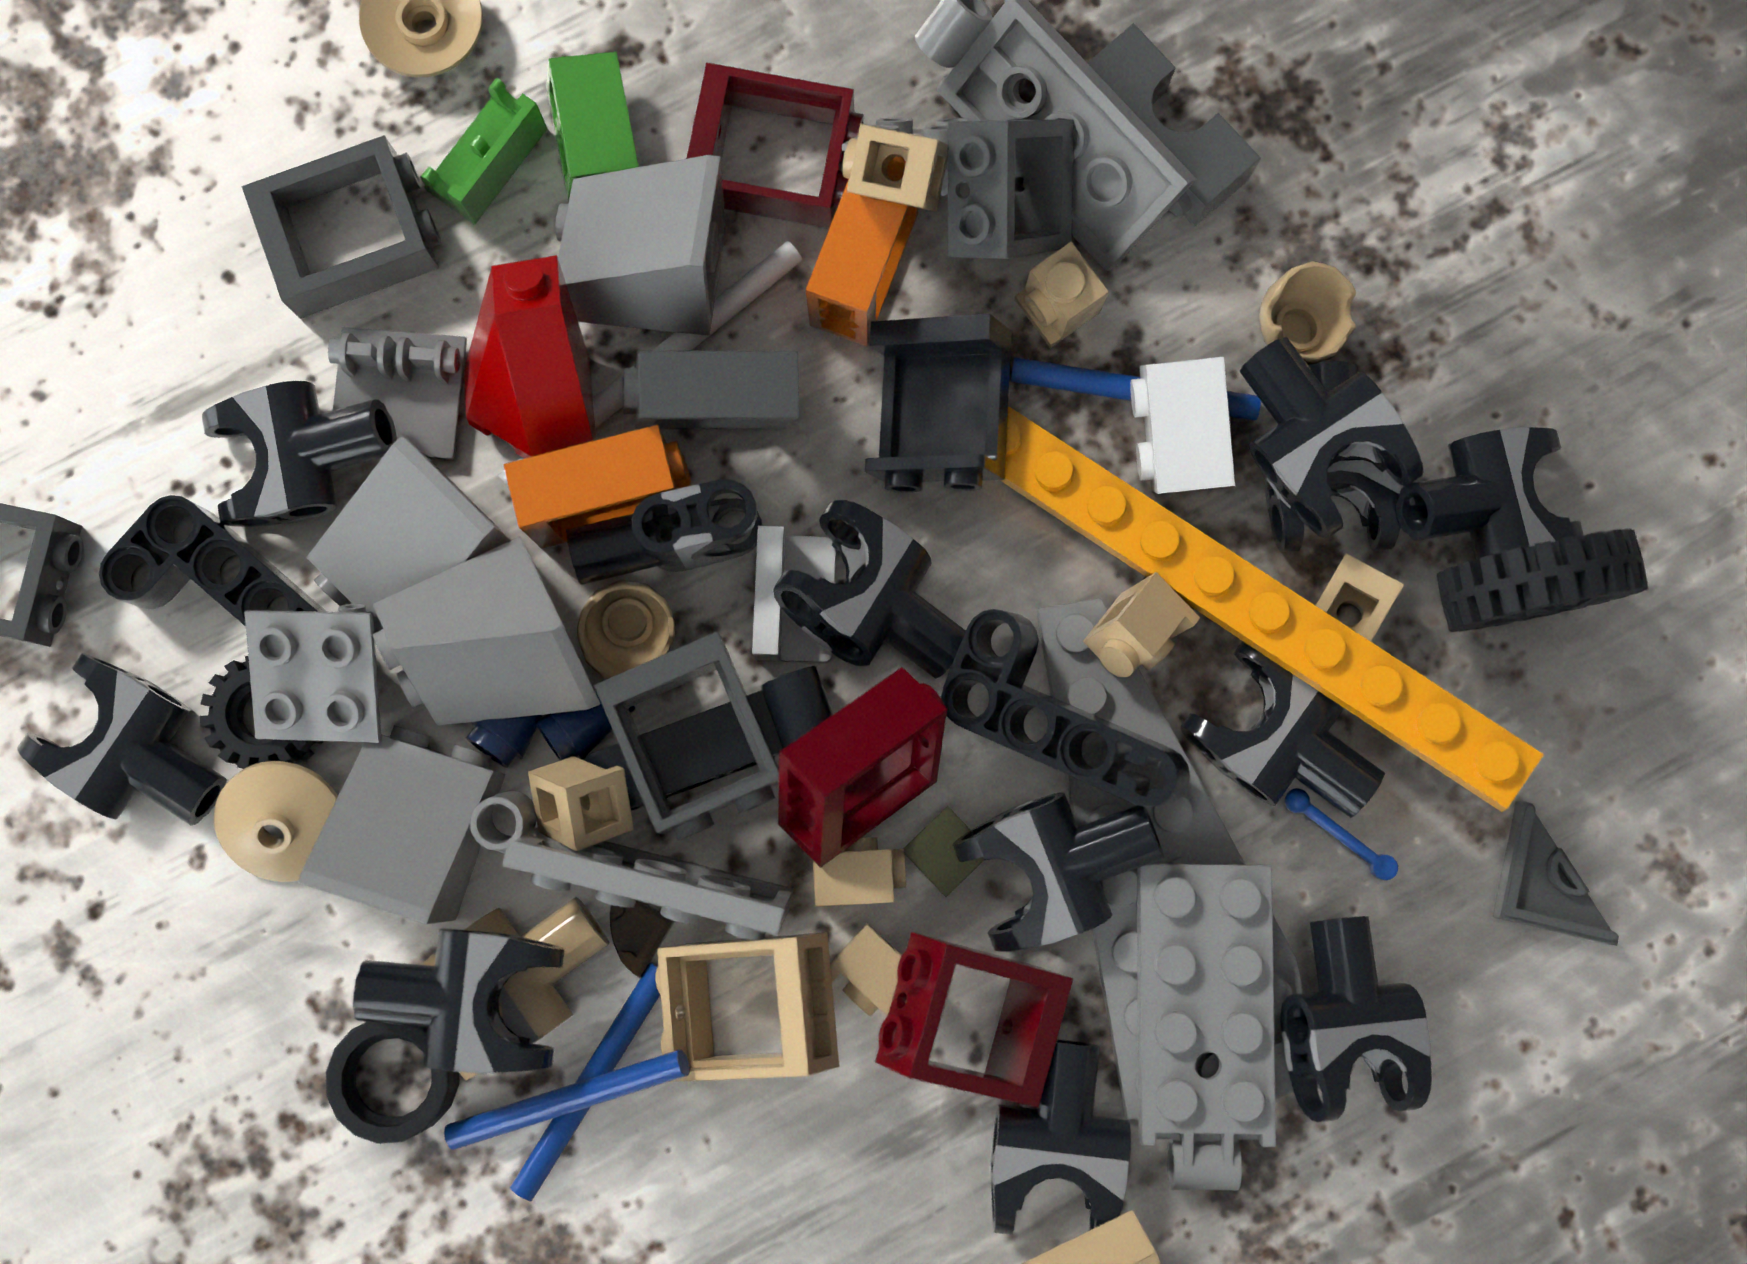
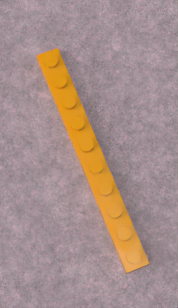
M1008 406L1005 480H1000L1001 482L1145 577L1157 572L1190 607L1497 810L1503 812L1509 807L1543 757V753Z

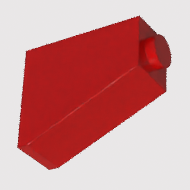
M557 255L493 265L491 267L464 368L466 418L469 425L486 436L493 433L511 444L515 453L524 459L596 440L590 357Z

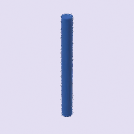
M1014 357L1010 382L1131 401L1130 382L1132 379H1141V377ZM1227 391L1229 417L1257 421L1261 407V401L1257 395Z
M650 962L575 1083L611 1072L615 1069L660 996L655 979L657 964ZM590 1107L552 1119L510 1186V1189L516 1195L527 1201L534 1199Z
M676 1050L447 1124L444 1129L445 1141L450 1149L456 1150L688 1076L690 1068L687 1056L683 1050Z

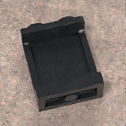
M991 314L871 321L869 346L884 356L879 458H866L864 472L885 482L884 488L886 490L905 493L922 491L923 482H944V487L947 489L975 491L982 489L983 481L1005 480L1012 331Z

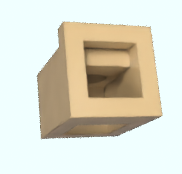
M860 124L858 138H851L849 140L843 159V177L849 179L847 192L937 212L948 161V144L937 139ZM901 156L906 161L903 178L898 181H892L887 173L888 164L893 158Z
M1070 242L1030 270L1025 289L1015 295L1014 300L1051 348L1100 314L1109 291L1074 244Z
M1346 553L1315 606L1339 621L1337 617L1338 608L1346 604L1354 605L1361 613V620L1359 623L1348 627L1369 641H1372L1404 584Z
M1155 572L1121 593L1083 642L1100 659L1101 664L1106 670L1117 677H1128L1140 665L1149 670L1160 663L1175 645L1171 639L1195 626L1200 617Z
M572 756L528 771L538 831L545 836L578 851L634 830L624 768L614 766L605 770Z
M877 837L860 838L821 868L813 861L815 907L894 902V888H906L904 849L878 850Z
M866 923L830 963L832 982L841 973L850 981L842 991L860 1009L871 1017L879 1008L888 1016L898 981L897 968L902 954L873 927Z

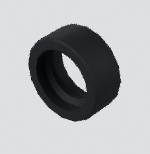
M365 1022L351 1029L334 1048L326 1070V1097L336 1119L354 1136L377 1144L404 1142L434 1126L452 1106L460 1084L459 1072L431 1069V1086L426 1099L416 1110L404 1116L387 1117L373 1112L362 1101L356 1088V1070L359 1061L371 1045L384 1039L400 1038L414 1043L425 1054L428 1027Z

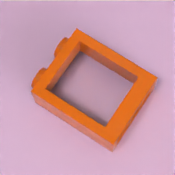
M895 157L888 164L887 173L892 181H898L903 178L906 165L903 157ZM847 182L806 287L809 325L867 347L870 341L871 321H877L919 214V208L847 192Z
M658 425L503 464L518 527L541 549L566 543L567 529L633 514L636 507L644 499L654 494L692 486L684 454H681L678 441L667 443Z

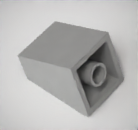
M704 155L573 179L569 203H560L557 209L556 239L561 241L558 260L578 322L710 336L726 233L720 156Z
M402 435L392 444L306 558L321 572L314 579L315 583L339 606L345 605L348 601L352 604L365 605L366 613H372L373 630L376 633L383 628L373 603L511 540L431 460Z
M521 537L515 538L373 603L383 628L374 633L373 638L384 662L390 670L401 665L403 670L397 672L396 675L409 703L413 708L424 703L437 726L488 719H505L589 710L600 704Z
M394 725L390 737L381 734V742L364 743L302 869L298 883L424 924L456 920L481 845L475 840L471 832V815L480 802L499 794L506 774L488 769L492 756L458 745H454L451 756L427 749L431 740L430 736Z

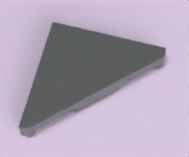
M1525 801L1516 802L1493 917L1617 946L1618 934L1610 929L1588 895L1589 889L1563 849L1557 847L1535 813L1536 809L1533 803Z

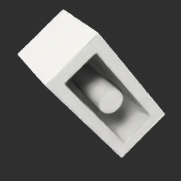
M1224 357L1141 365V379H1132L1130 382L1134 418L1144 417L1146 442L1136 444L1140 481L1150 480L1151 491L1157 494L1235 486Z

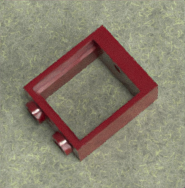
M706 62L686 159L704 155L720 156L722 158L732 106L833 124L819 197L722 179L724 209L830 228L835 209L839 205L848 182V178L843 177L842 171L845 151H842V144L858 136L860 124L864 122V114L854 112V89Z
M901 667L779 752L778 825L820 868L937 782L947 708L944 706L939 694L926 683L920 684Z
M911 932L907 949L898 963V981L889 1013L879 1030V1048L875 1063L909 1079L1038 1108L1074 978L1028 963ZM956 964L1010 979L985 1073L930 1061Z

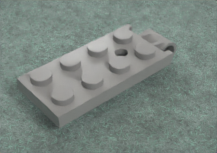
M941 0L915 34L916 43L925 55L943 67H954L949 75L945 76L939 83L937 91L962 118L973 119L974 121L1074 119L1072 236L1106 272L1115 268L1197 180L1028 0H1004L1003 6L994 17H992L989 7L983 0ZM1024 78L1029 79L1034 84L1036 90L1035 97L1030 103L1025 102L1018 92L1019 84Z
M504 791L483 800L475 807L471 815L470 828L475 840L487 849L505 854L502 866L532 873L530 882L543 888L569 891L572 883L596 889L595 898L607 904L620 907H634L636 900L662 906L660 915L674 921L698 924L700 917L703 916L727 922L726 932L751 940H763L765 933L778 935L789 911L794 888L607 841L575 851L540 833L538 827L535 828L537 820L534 804L527 795L518 791ZM496 804L505 805L514 813L517 825L513 836L505 835L495 827L492 820V812Z
M1147 864L1137 868L1138 1129L1140 1144L1142 1146H1156V1139H1168L1167 1174L1171 1190L1238 1191L1242 1173L1239 1140H1259V1144L1262 1147H1276L1272 865ZM1205 1052L1214 1053L1219 1060L1217 1073L1209 1078L1199 1076L1195 1069L1196 1059Z

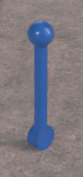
M1294 788L1286 794L1285 804L1291 812L1304 813L1369 863L1370 872L1375 878L1390 880L1396 876L1398 864L1392 856L1378 855L1311 804L1310 797L1305 790Z

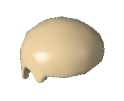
M1312 261L1291 268L1269 287L1262 300L1259 318L1264 342L1268 345L1277 339L1287 337L1307 365L1332 359L1339 353L1347 342L1348 336L1356 328V324L1351 318V303L1356 296L1353 284L1335 266Z
M622 579L599 588L592 594L582 608L577 625V639L586 664L605 679H609L668 653L675 638V620L672 617V610L667 600L646 583Z

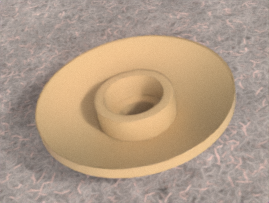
M361 0L359 8L360 32L371 54L389 70L409 77H432L443 74L458 66L473 51L479 40L483 25V10L480 0ZM425 20L436 22V25L430 31L417 33V27L421 22Z
M283 761L257 763L235 774L220 792L214 809L215 832L226 854L245 871L271 881H298L338 795L325 779L304 766ZM264 826H277L282 830L284 838L271 835Z

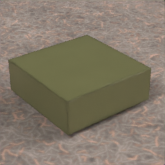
M948 806L903 848L904 854L945 897L985 860L984 857H980L966 862H959L952 844L969 832L970 829Z

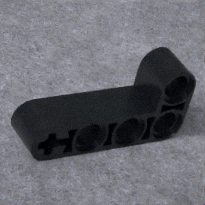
M169 495L159 498L152 503L106 553L100 563L99 578L104 590L118 600L141 608L155 609L166 605L191 579L245 627V611H266L269 603L281 595L287 598V611L327 612L229 526L221 524L219 518L214 513L182 496ZM191 515L193 528L190 535L182 542L176 543L173 536L174 527L180 519ZM238 555L241 563L238 575L230 583L222 584L219 575L220 567L229 557ZM147 563L150 571L149 578L142 588L133 591L131 576L139 565Z
M997 609L982 611L972 619L965 631L942 690L941 699L947 708L946 716L950 721L966 730L1136 805L1152 807L1171 804L1183 796L1189 785L1190 772L1183 756L1174 749L1023 685L1036 655L1039 642L1037 630L1030 620L1022 615ZM1007 623L1013 631V645L1008 653L999 657L992 649L991 638L998 626ZM980 682L988 690L989 703L985 712L977 717L969 709L967 699L971 688ZM1034 707H1038L1044 712L1048 722L1045 735L1037 742L1032 741L1024 729L1025 717ZM1092 732H1097L1104 738L1108 749L1106 759L1097 768H1092L1085 762L1081 751L1083 741ZM1128 761L1142 766L1157 765L1161 762L1158 772L1167 778L1166 786L1151 788L1149 791L1150 779L1147 776L1135 771L1122 770Z
M816 666L805 667L774 678L762 684L760 691L747 695L774 758L779 757L780 751L834 714ZM731 702L640 735L666 798L758 765ZM619 743L598 750L583 758L584 761L605 770L614 766L624 768L631 811L645 807Z

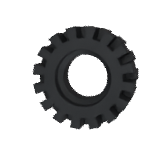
M245 656L246 662L242 663L233 660L224 667L228 671L225 676L215 674L209 684L216 688L212 695L203 693L200 705L209 706L208 715L199 716L200 726L210 729L211 735L205 737V740L210 748H216L221 751L218 757L226 763L236 764L237 768L242 769L268 761H283L295 764L298 760L307 761L315 754L310 749L314 743H323V741L256 739L247 730L244 724L243 712L247 701L252 697L248 656Z

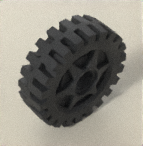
M1632 529L1600 531L1580 537L1579 535L1566 537L1554 542H1542L1531 547H1520L1508 550L1506 553L1481 557L1480 560L1458 564V566L1444 569V571L1436 575L1443 611L1449 631L1451 632L1483 629L1516 621L1521 622L1609 602L1610 600L1621 599L1649 589L1642 554L1635 531Z

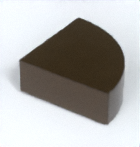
M636 900L634 907L611 905L609 917L614 947L625 967L640 978L675 921L660 915V911L643 901Z

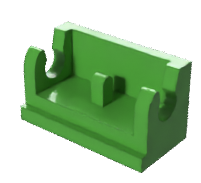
M617 52L548 58L546 88L567 199L569 200L573 179L637 168L639 165Z
M496 78L488 88L491 95L490 100L436 170L432 167H427L420 177L425 184L423 187L426 191L473 224H476L548 129L537 103L523 93L517 100L506 90L505 84L499 78Z

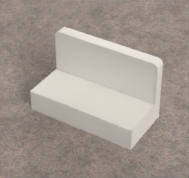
M758 526L752 654L755 660L828 663L831 660L832 653L808 636L781 609L773 593L775 584L783 572L787 570H799L817 580L821 577L831 583H835L836 549L832 546L833 541L829 537L789 536L785 534L784 527Z

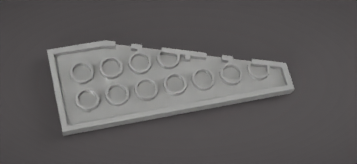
M1101 598L1038 608L1036 614L1051 697L1170 747L1181 754L1188 764L1190 780L1183 796L1171 804L1146 807L1165 857L1150 864L1246 865L1139 668L1137 667L1128 677H1117L1104 668L1100 659L1083 642L1107 611ZM1092 732L1083 741L1081 751L1085 762L1092 768H1097L1106 759L1108 749L1104 738L1097 732ZM1128 761L1122 770L1135 771L1147 776L1150 779L1149 791L1151 788L1166 786L1167 778L1158 772L1161 762L1157 765L1142 766ZM1064 773L1070 808L1078 827L1137 806ZM1137 868L1100 881L1113 915L1108 921L1092 929L1124 1116L1127 1120L1138 1119ZM1273 915L1275 1096L1294 1093L1284 1054L1280 1020L1281 1008L1286 997L1292 994L1303 993L1297 958ZM1211 1052L1199 1055L1195 1062L1196 1072L1204 1078L1214 1076L1219 1069L1217 1056Z

